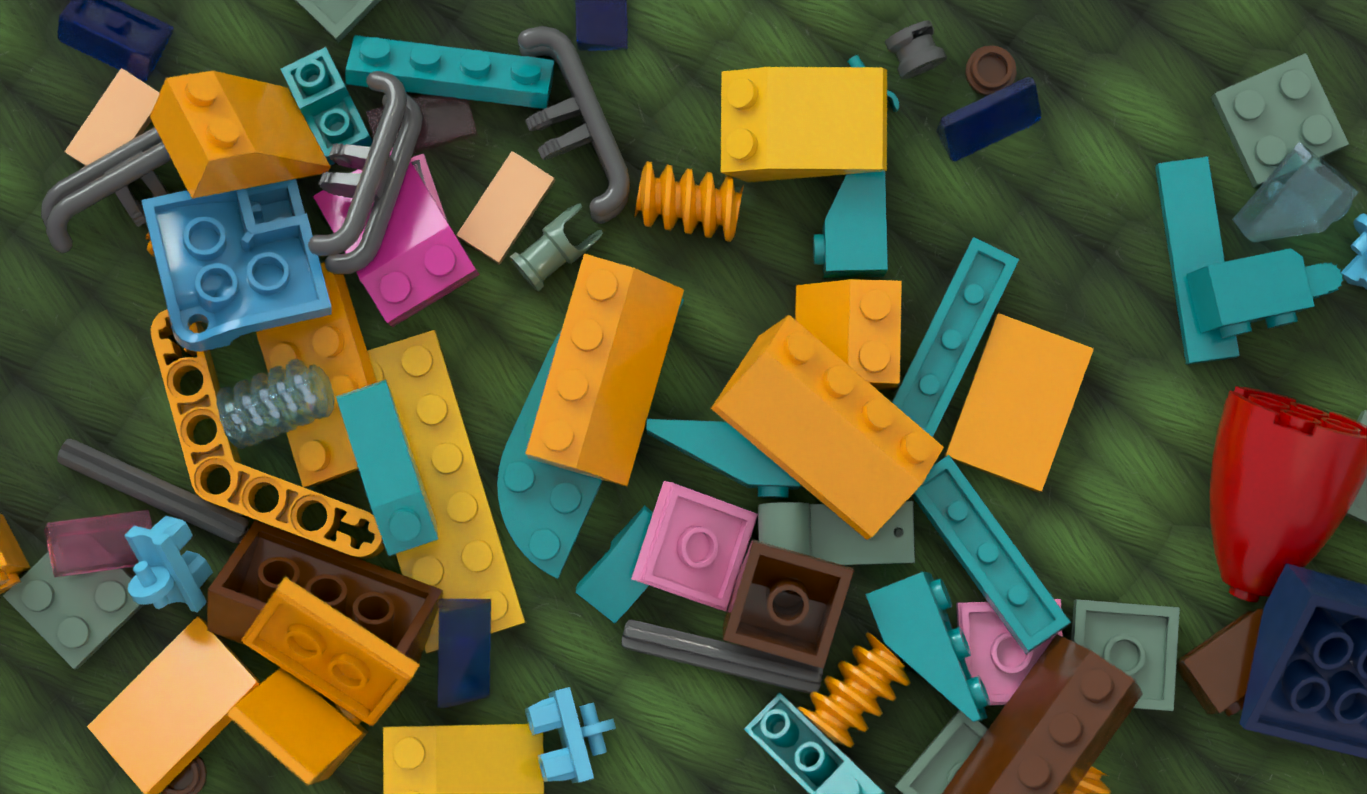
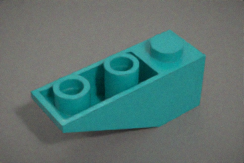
M921 572L866 594L884 643L973 722L988 718L984 707L990 705V699L981 677L978 675L972 678L965 658L971 656L970 647L960 627L952 628L946 609L952 607V602L941 578L934 580L931 573Z
M780 692L744 728L809 794H885Z

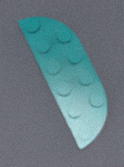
M684 299L681 300V304H680V307H679L678 314H679V312H680V310H681V307H682V305H683V303H684ZM561 331L548 351L506 443L500 461L497 481L500 511L513 541L534 565L556 579H559L603 482V480L528 459L525 454Z

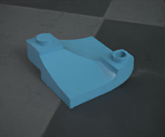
M296 179L193 199L188 190L141 200L173 335L182 347L191 351H206L228 346L235 338L248 333L332 315V306L319 257L311 253L308 248V242L313 235L307 213H305ZM197 321L208 325L207 329L201 333H194L189 327Z

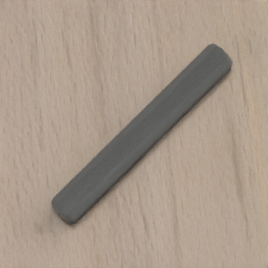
M67 439L58 453L57 461L59 464L232 543H240L248 529L249 521L247 518L203 500L195 494L81 442Z
M632 619L628 620L625 624L621 640L622 647L627 650L811 694L813 691H819L823 677V668L760 650Z

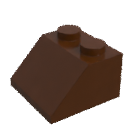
M752 539L737 576L723 622V640L824 669L854 569Z

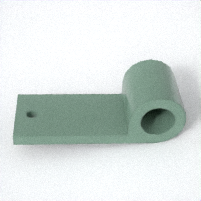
M906 501L880 530L868 540L825 504L800 502L758 504V538L763 543L840 565L915 563L914 502Z

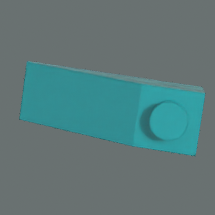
M885 171L846 174L825 218L822 234H813L814 265H823V278L885 276L888 270Z
M387 380L336 396L366 494L388 556L438 540L437 521Z
M647 419L646 430L648 435L746 488H758V497L788 498L789 489L798 490L800 487V483L727 422Z

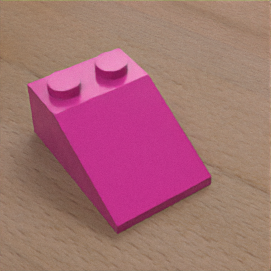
M411 160L381 247L374 260L365 268L356 271L381 315L391 327L396 326L480 275ZM357 169L352 173H362V170ZM322 190L313 197L332 231L335 233L342 227L352 198L333 195ZM364 230L359 239L348 250L344 251L346 254L352 252L359 245Z

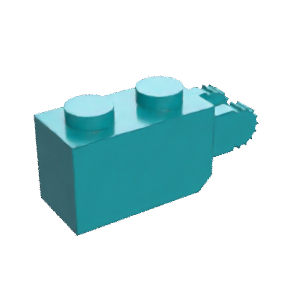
M1290 248L1211 264L1187 273L1200 333L1220 330L1221 338H1228L1252 332L1250 324L1252 322L1266 320L1267 329L1298 322L1296 313L1314 307L1313 299L1339 290L1338 287H1341V282L1344 281L1342 279L1343 274L1340 272L1341 269H1338L1337 265H1333L1332 262L1305 267L1303 256Z

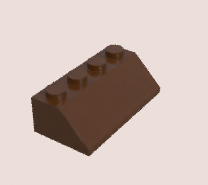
M256 520L208 589L207 631L244 644L241 640L286 577L418 664L443 596L442 589ZM404 687L403 690L399 693V695L395 698L394 702H397V701H398V699H399V697L401 696L402 692L404 691L405 687Z
M1056 634L942 794H1072L1141 698L1143 692L1135 679L1092 650Z

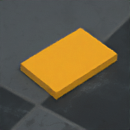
M998 313L994 319L944 457L950 455L953 461L1033 491L1042 492L1094 348Z
M286 577L282 580L241 640L245 645L370 726H374L412 679L419 667L418 663Z
M197 616L87 727L144 794H159L233 720L227 715V712L233 705L260 685L261 682L217 634L207 631V622Z

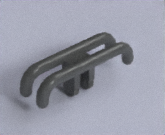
M539 26L526 29L519 34L517 39L520 46V54L534 58L545 55L555 59L572 96L570 99L529 116L525 120L530 131H539L555 123L578 116L581 117L583 125L558 138L548 140L539 147L538 151L542 160H548L592 142L608 179L609 187L605 193L590 202V215L594 222L599 224L606 223L619 215L628 203L631 188L625 161L577 50L568 36L551 27Z
M383 71L371 72L366 80L371 90L385 94L382 98L384 110L371 147L336 143V145L333 144L329 154L330 160H333L338 165L362 170V173L326 172L322 174L319 182L320 188L328 193L352 198L342 227L331 235H314L308 242V248L311 253L318 256H328L325 260V267L333 274H352L365 268L374 260L381 247L422 127L423 117L419 104L406 94L403 83L396 76ZM364 230L359 245L352 252H349L347 254H339L345 250H348L359 239L362 231Z
M155 127L60 180L47 191L42 201L41 217L46 227L49 241L58 253H67L72 248L73 241L67 231L69 220L113 193L116 194L138 227L146 223L143 207L139 200L135 199L128 186L139 178L151 190L153 197L169 194L155 169L172 159Z

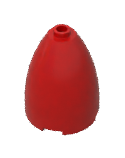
M1235 387L1234 391H1229L1218 426L1212 458L1210 524L1214 553L1221 579L1230 585L1228 592L1231 595L1250 602H1258L1260 596L1269 597L1286 563L1305 568L1332 537L1351 508L1367 477L1366 425L1336 412H1329L1328 414L1317 408L1296 403L1294 398L1247 387Z

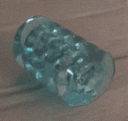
M292 359L288 361L286 369L282 366H275L270 369L268 375L265 373L255 374L251 382L248 380L238 381L234 389L229 386L219 389L217 393V408L220 421L229 441L237 448L245 449L246 446L250 447L261 443L263 439L268 440L277 437L281 432L286 433L295 430L298 425L310 424L315 418L321 419L330 416L334 409V395L330 380L320 367L314 364L308 368L301 360Z

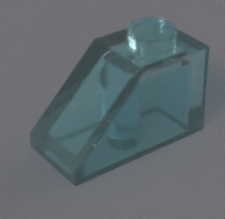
M1299 141L1232 220L1244 236L1252 242L1324 232L1332 222H1336L1346 215L1352 205V199L1358 194V191L1344 175Z

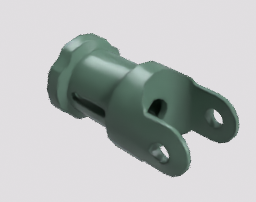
M581 203L571 206L542 229L543 236L521 254L514 252L509 257L517 270L537 292L544 287L543 281L565 262L572 264L603 234L602 230H598L577 246H572L564 234V224L582 208Z

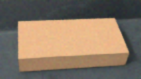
M121 68L65 150V153L87 166L143 134L152 121L150 115L159 92Z
M511 151L457 233V238L500 265L554 184L555 178Z

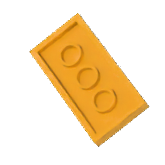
M325 262L320 265L332 306V315L256 331L296 467L304 488L314 487L359 470L336 396L377 383L344 274L330 273L325 267Z

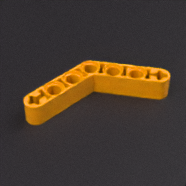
M166 309L160 312L152 322L151 338L191 484L196 494L203 500L353 557L370 559L379 555L384 550L385 545L373 514L241 464L210 350L197 352L184 348L187 353L192 356L197 355V357L183 358L179 345L168 339V336L173 334L168 311ZM199 321L194 322L189 327L194 333L204 332ZM191 370L201 371L203 375L202 388L194 395H183L180 389V381L184 374ZM203 419H213L217 425L215 438L206 445H198L193 434L195 426ZM225 467L230 473V485L225 492L213 495L207 487L208 475L216 468ZM273 485L279 494L278 504L270 512L261 513L255 507V494L263 486ZM314 503L323 504L327 511L326 523L319 530L308 531L302 522L304 510ZM341 511L347 512L341 521L348 525L362 528L366 521L369 522L368 530L375 534L373 542H363L360 548L356 549L357 540L354 537L337 531L340 524ZM337 531V533H336V541H335V542H334V541H331V540H330L331 537H332V536L335 534V532Z

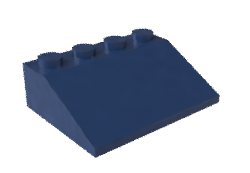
M1286 563L1263 609L1240 719V725L1243 729L1367 759V585Z

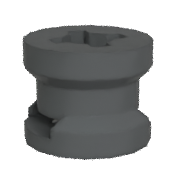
M929 20L906 27L885 40L888 51L895 54L899 61L897 71L903 80L927 72L947 59L944 49L936 46L932 38L935 30Z

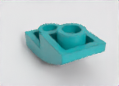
M326 47L281 68L298 107L330 166L335 164L329 157L333 144L371 146L373 141Z
M645 505L611 541L608 552L579 581L576 587V593L613 623H616L649 586L631 580L653 512Z

